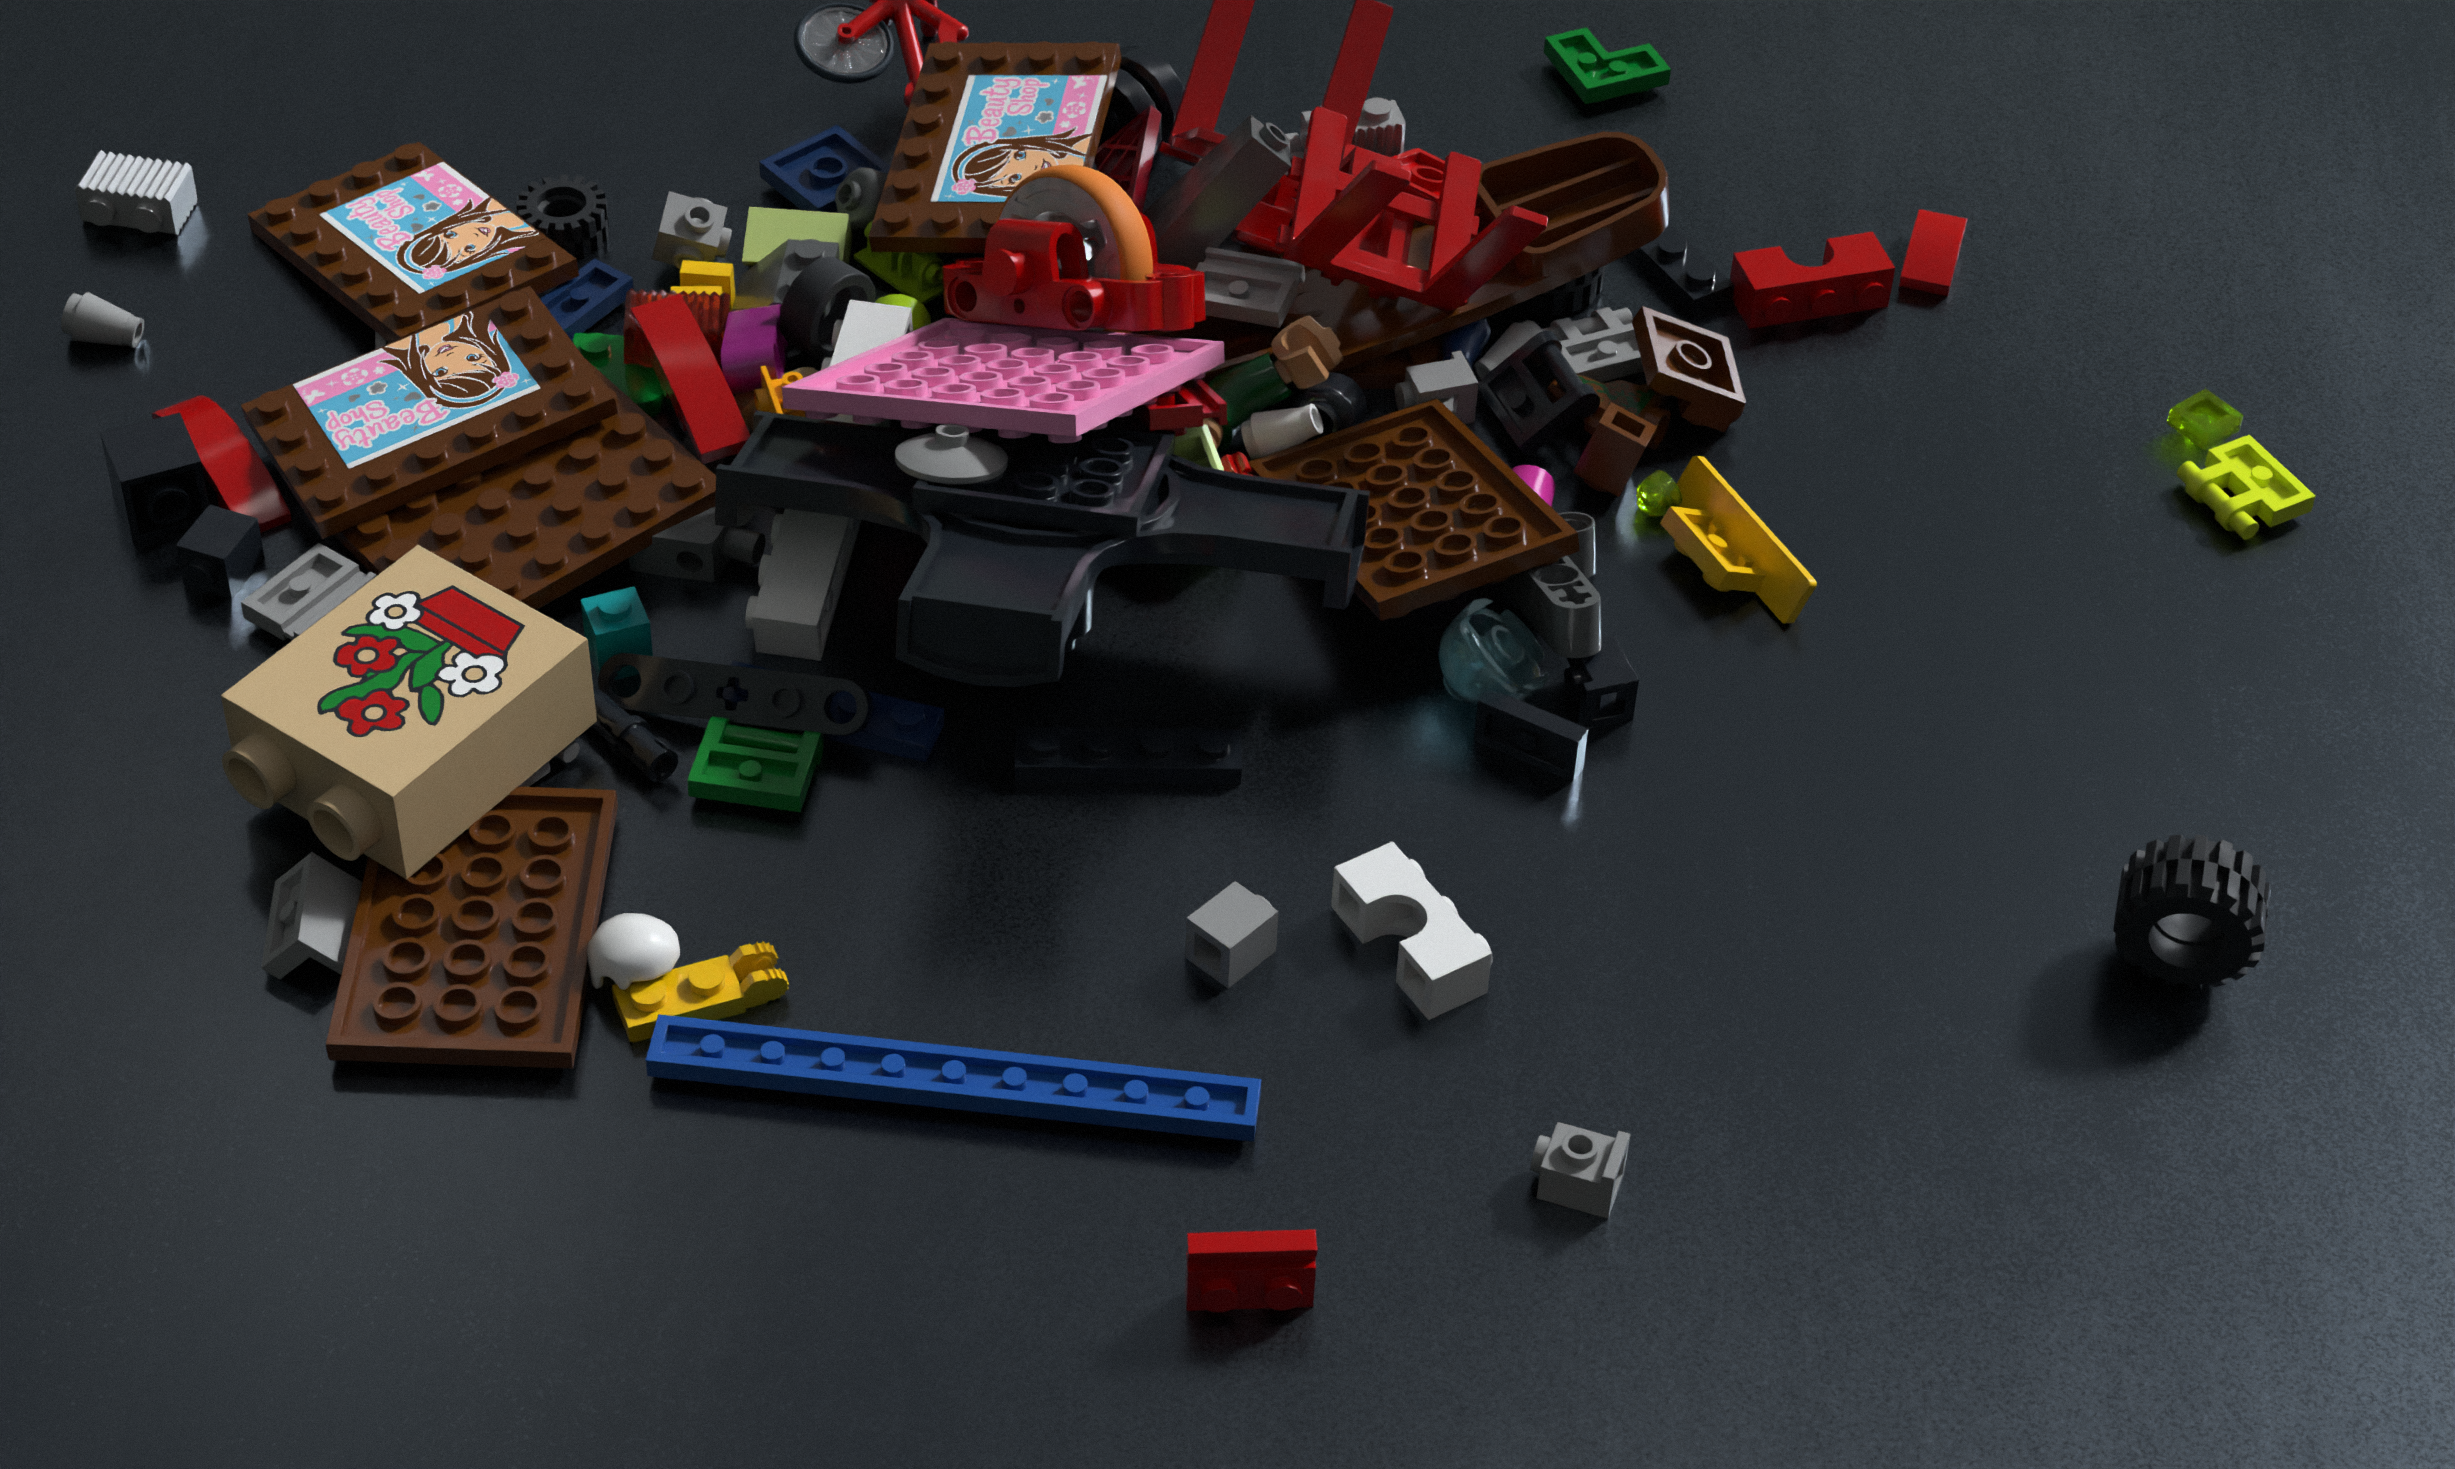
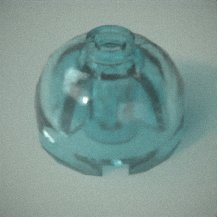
M1486 598L1473 600L1461 610L1441 636L1438 645V658L1444 685L1455 699L1465 701L1474 707H1477L1478 699L1484 692L1506 694L1525 702L1542 689L1548 680V672L1540 676L1538 666L1545 659L1543 650L1529 628L1514 613L1506 609L1500 615L1497 614L1495 611L1486 608L1493 602Z

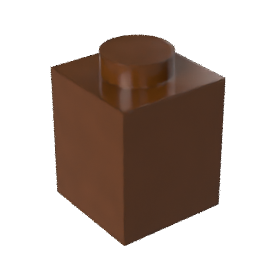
M1611 402L1599 421L1573 473L1582 477L1591 488L1600 492H1610L1619 497L1657 426Z

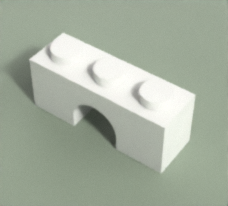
M1393 841L1334 867L1331 907L1363 944L1383 935L1394 934L1408 937L1399 942L1396 983L1428 1020L1488 993L1490 967L1493 963V955L1489 944L1482 935L1474 934L1459 917L1452 901L1446 896H1441L1425 878L1420 865L1415 860L1408 859Z

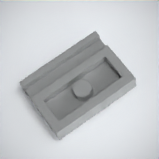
M1207 247L1204 262H1199L1195 270L1203 271L1205 275L1206 315L1280 328L1298 294L1297 286L1299 283H1303L1306 278L1304 265L1285 259Z
M317 543L241 601L243 617L283 641L287 638L294 640L377 575L373 572H369L366 575L359 570V565Z

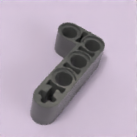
M1580 512L1558 513L1578 532L1580 551L1562 557L1551 565L1536 566L1511 575L1507 580L1498 584L1553 652L1566 658H1585L1595 655L1602 648L1601 596L1587 579L1596 572L1595 520L1590 515Z

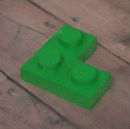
M1587 27L1545 37L1544 54L1585 104L1602 102L1606 99L1636 92H1645L1648 89L1669 85L1671 68L1650 43L1607 53Z

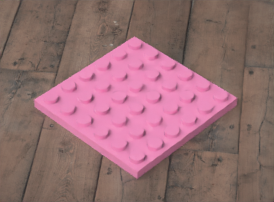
M943 318L783 386V409L805 411V417L810 419H829L838 416V414L852 415L853 422L859 424H875L886 419L900 420L901 427L909 429L927 428L933 426L934 423L958 424L967 427L970 433L979 432L983 428L998 429V436L1003 438H1024L1032 433L1048 434V441L1053 443H1073L1082 439L1081 434L1089 430L1107 427V421L1115 417L1131 415L1133 408L1139 405L1157 402V396L1165 392L1180 390L1182 388L1181 384L1189 380L1204 378L1206 371L1224 363V341L1095 330L1072 331Z

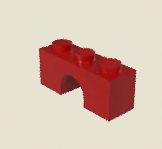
M1873 232L1828 238L1826 240L1822 266L1807 267L1794 263L1785 255L1781 246L1737 252L1733 254L1730 281L1735 285L1732 300L1749 329L1884 308L1889 305L1895 266Z

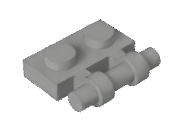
M1609 307L1592 311L1591 316L1575 321L1569 318L1554 320L1551 322L1550 327L1542 329L1543 331H1551L1555 334L1562 345L1561 353L1577 375H1582L1598 382H1604L1644 371L1632 324V313L1628 308L1612 311Z

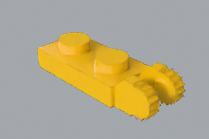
M764 941L761 943L756 942L754 945L747 944L739 946L730 957L723 955L674 968L671 972L653 980L632 982L625 990L620 989L617 984L612 985L613 1000L629 1041L635 1043L652 1038L658 1014L720 1020L745 1013L747 1008L766 1004L769 1000L780 999L789 990L788 986L790 984L785 972L781 971L780 968L775 969L774 967L775 964H778L776 960L779 959L774 946L770 945L769 942L764 943Z

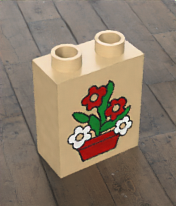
M417 545L221 695L231 749L223 754L222 765L232 786L250 804L261 809H269L278 802L308 820L319 840L338 857L353 861L362 854H365L403 878L408 879L597 722L588 639Z

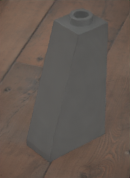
M1250 115L1143 212L1153 225L1159 264L1183 265L1195 271L1199 262H1204L1207 247L1217 248L1291 168L1289 140L1277 126L1269 122L1263 125Z

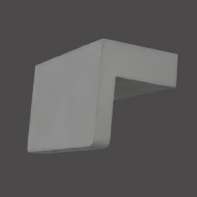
M313 852L278 878L274 885L261 969L278 979H282L311 957L335 972L342 974L362 882Z

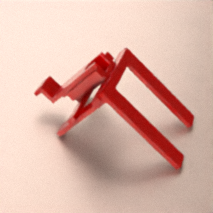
M1255 0L1212 1L1168 143L1160 142L1156 150L1157 153L1195 166L1227 137L1226 135L1214 132ZM1376 0L1354 1L1321 105L1323 108L1347 117L1343 147L1346 144L1352 143L1393 14L1392 6ZM1284 174L1235 227L1231 235L1232 241L1271 255L1282 254L1284 249L1275 246L1277 231L1281 224L1289 226L1290 221H1293L1299 182L1287 178V175Z
M1317 106L1310 114L1303 159L1293 156L1291 158V168L1287 173V178L1299 182L1292 227L1284 224L1278 227L1275 246L1284 249L1283 259L1320 270L1321 277L1331 279L1330 285L1339 286L1345 279L1369 286L1368 295L1374 299L1383 296L1395 300L1401 296L1448 312L1457 309L1459 306H1464L1471 295L1547 228L1548 217L1517 206H1509L1477 235L1480 217L1475 216L1474 212L1482 166L1478 159L1457 152H1451L1446 156L1439 202L1435 203L1402 192L1410 184L1411 171L1401 168L1402 161L1352 144H1346L1343 147L1347 117ZM1414 220L1435 226L1428 271L1407 265Z

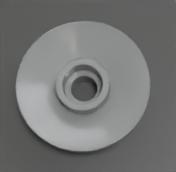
M943 424L936 428V432L910 438L898 445L895 450V463L903 472L925 481L943 484H972L988 481L1001 475L1007 468L1008 456L997 444L970 434V430L965 426Z

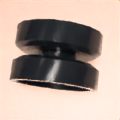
M1125 46L1120 49L1122 59L1098 147L1152 105L1162 113L1155 154L1160 142L1168 143L1184 93V87L1172 67L1155 52L1141 46Z

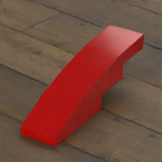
M681 294L631 308V315L666 399L670 398L683 431H688L700 462L706 464L738 454L751 435L718 362Z

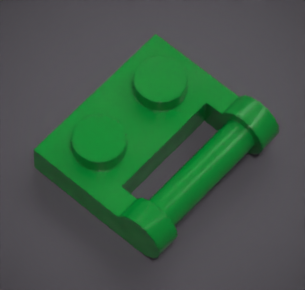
M712 716L708 722L687 780L689 797L801 812L815 767L821 762L824 749V734L805 730L803 735L731 725L729 718Z

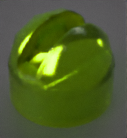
M1656 470L1637 487V505L1643 513L1649 516L1658 517L1665 515L1670 506L1678 507L1682 503V495L1677 484L1662 470Z

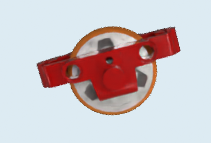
M1051 166L1036 171L1023 179L1008 195L999 212L996 223L991 227L987 235L985 257L960 258L955 260V264L942 267L944 313L954 315L956 318L964 321L1072 331L1095 330L1131 334L1132 331L1186 330L1194 328L1195 322L1206 320L1204 272L1194 271L1183 265L1159 264L1155 233L1149 218L1138 211L1131 198L1114 180L1097 170L1085 166Z

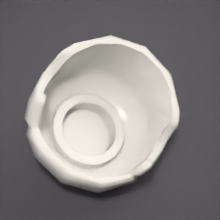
M623 913L608 919L599 926L588 943V966L592 985L596 989L600 988L603 985L604 976L613 979L620 989L625 990L632 982L653 980L671 972L680 957L678 935L669 924L646 914Z

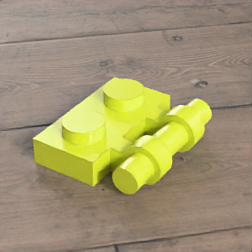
M2250 435L2209 449L2204 465L2206 468L2202 470L2192 461L2183 463L2177 470V477L2186 484L2185 491L2197 503H2206L2215 512V520L2226 531H2235L2244 540L2252 538L2258 532L2259 524L2252 518L2253 516L2258 515L2269 527H2273L2311 512L2316 497ZM2228 487L2236 496L2230 498L2222 489Z

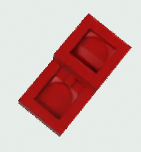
M1919 209L1904 261L1899 287L1943 296L1949 295L1967 225L1966 218Z

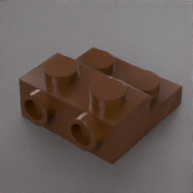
M1642 306L1632 319V324L1648 387L1664 396H1676L1680 416L1696 426L1705 425L1725 432L1731 423L1736 422L1740 418L1746 404L1729 338Z

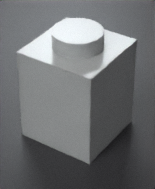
M1234 881L1186 918L1185 958L1226 988H1230L1276 952L1278 911L1264 897L1253 894Z

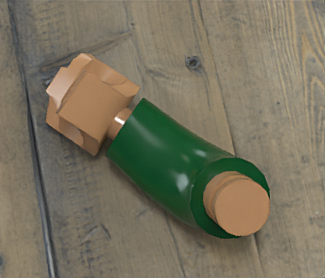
M1310 315L1302 317L1285 327L1271 342L1273 353L1277 359L1272 353H1265L1227 370L1206 383L1227 403V425H1219L1213 418H1203V424H1206L1209 428L1217 453H1221L1229 447L1234 435L1241 429L1242 423L1251 420L1253 413L1263 412L1294 394L1291 382L1296 385L1298 390H1303L1327 380L1329 376L1328 371L1344 360L1342 353L1338 349L1341 343L1330 327H1322Z

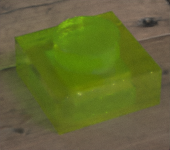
M2205 388L2171 407L2167 424L2203 450H2207L2239 432L2244 415Z

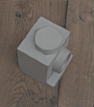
M1462 351L1451 352L1450 360L1406 367L1405 382L1395 385V400L1398 410L1437 398L1464 424L1475 422L1478 381Z
M1557 1122L1552 1138L1543 1135L1539 1136L1532 1156L1530 1170L1540 1173L1537 1199L1608 1219L1624 1176L1630 1134L1618 1131L1616 1138Z

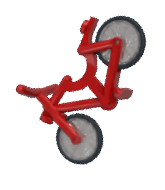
M869 0L873 5L867 9L847 3H830L813 8L799 20L794 31V46L802 63L816 75L826 80L843 84L863 83L875 79L884 73L891 64L895 52L894 39L889 30L894 21L910 82L904 91V102L908 108L924 62L912 15L920 20V29L923 35L933 37L937 34L936 43L963 42L969 35L968 28L963 23L938 9L937 0Z

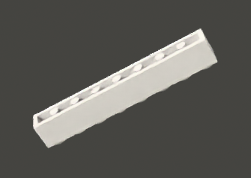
M850 300L844 320L837 319L834 324L832 334L833 356L832 358H824L821 370L912 332L911 308ZM838 414L834 418L825 419L855 423L853 422L852 415ZM886 419L880 423L863 425L889 428L891 419ZM785 509L784 514L775 515L771 531L772 553L771 555L764 554L762 556L758 575V582L761 587L759 595L750 596L746 609V628L753 629L756 652L821 661L862 520Z

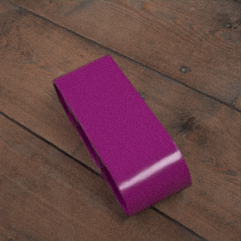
M781 304L730 311L728 313L721 347V365L723 375L733 395L754 392L755 389L762 388L761 366H766L771 380L780 379L784 375L789 343L780 331Z

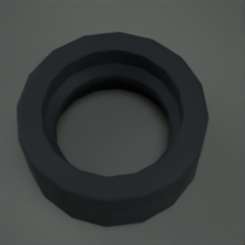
M830 256L817 259L800 272L788 289L780 312V331L788 343L813 358L821 361L825 357L832 358L834 353L832 349V334L836 320H844L850 300L875 303V287L869 276L837 258ZM836 294L835 302L831 310L829 311L828 315L824 318V320L819 324L824 309L826 308L829 301Z

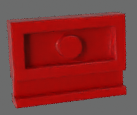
M1202 379L1194 380L1193 388H1185L1181 384L1182 388L1180 390L1165 392L1157 396V402L1133 408V413L1150 431L1176 432L1175 437L1187 434V428L1203 427V418H1213L1219 425H1227V403Z
M1316 1229L1187 1233L1186 1311L1208 1310L1211 1312H1226L1232 1309L1265 1308L1290 1310L1298 1307H1313L1316 1256L1318 1251Z

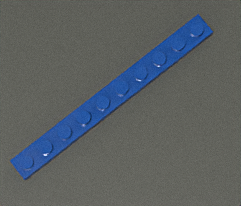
M658 1014L646 1056L647 1076L1252 1142H1254L1262 1080Z

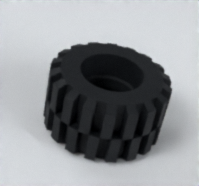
M2182 834L2171 835L2168 842L2156 839L2146 844V851L2137 849L2130 856L2129 864L2124 865L2121 873L2113 932H2115L2114 941L2118 950L2125 951L2124 959L2131 966H2141V974L2151 979L2159 977L2164 979L2163 984L2175 987L2177 983L2187 984L2189 989H2202V984H2211L2213 987L2223 986L2227 984V978L2239 980L2247 975V968H2255L2260 961L2261 952H2264L2271 894L2270 883L2265 882L2266 873L2261 865H2252L2253 856L2245 850L2238 852L2232 850L2233 844L2221 839L2216 843L2208 841V836L2195 834L2194 839H2185Z

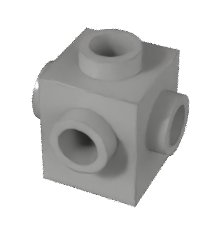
M669 191L651 259L675 265L680 269L683 260L714 262L715 256L725 258L732 229L723 227L728 207L713 204L704 198H692Z

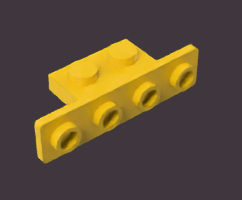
M1693 456L1671 492V498L1679 507L1670 506L1660 524L1675 540L1674 546L1677 550L1691 558L1702 570L1703 579L1711 587L1722 592H1729L1730 590L1755 592L1782 623L1793 624L1817 587L1816 580L1706 458Z

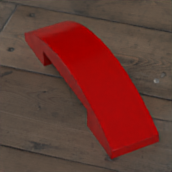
M199 395L152 413V419L180 412L200 457L204 478L216 492L220 508L258 518L260 533L292 521L291 513L258 453L233 419L217 403L206 396Z

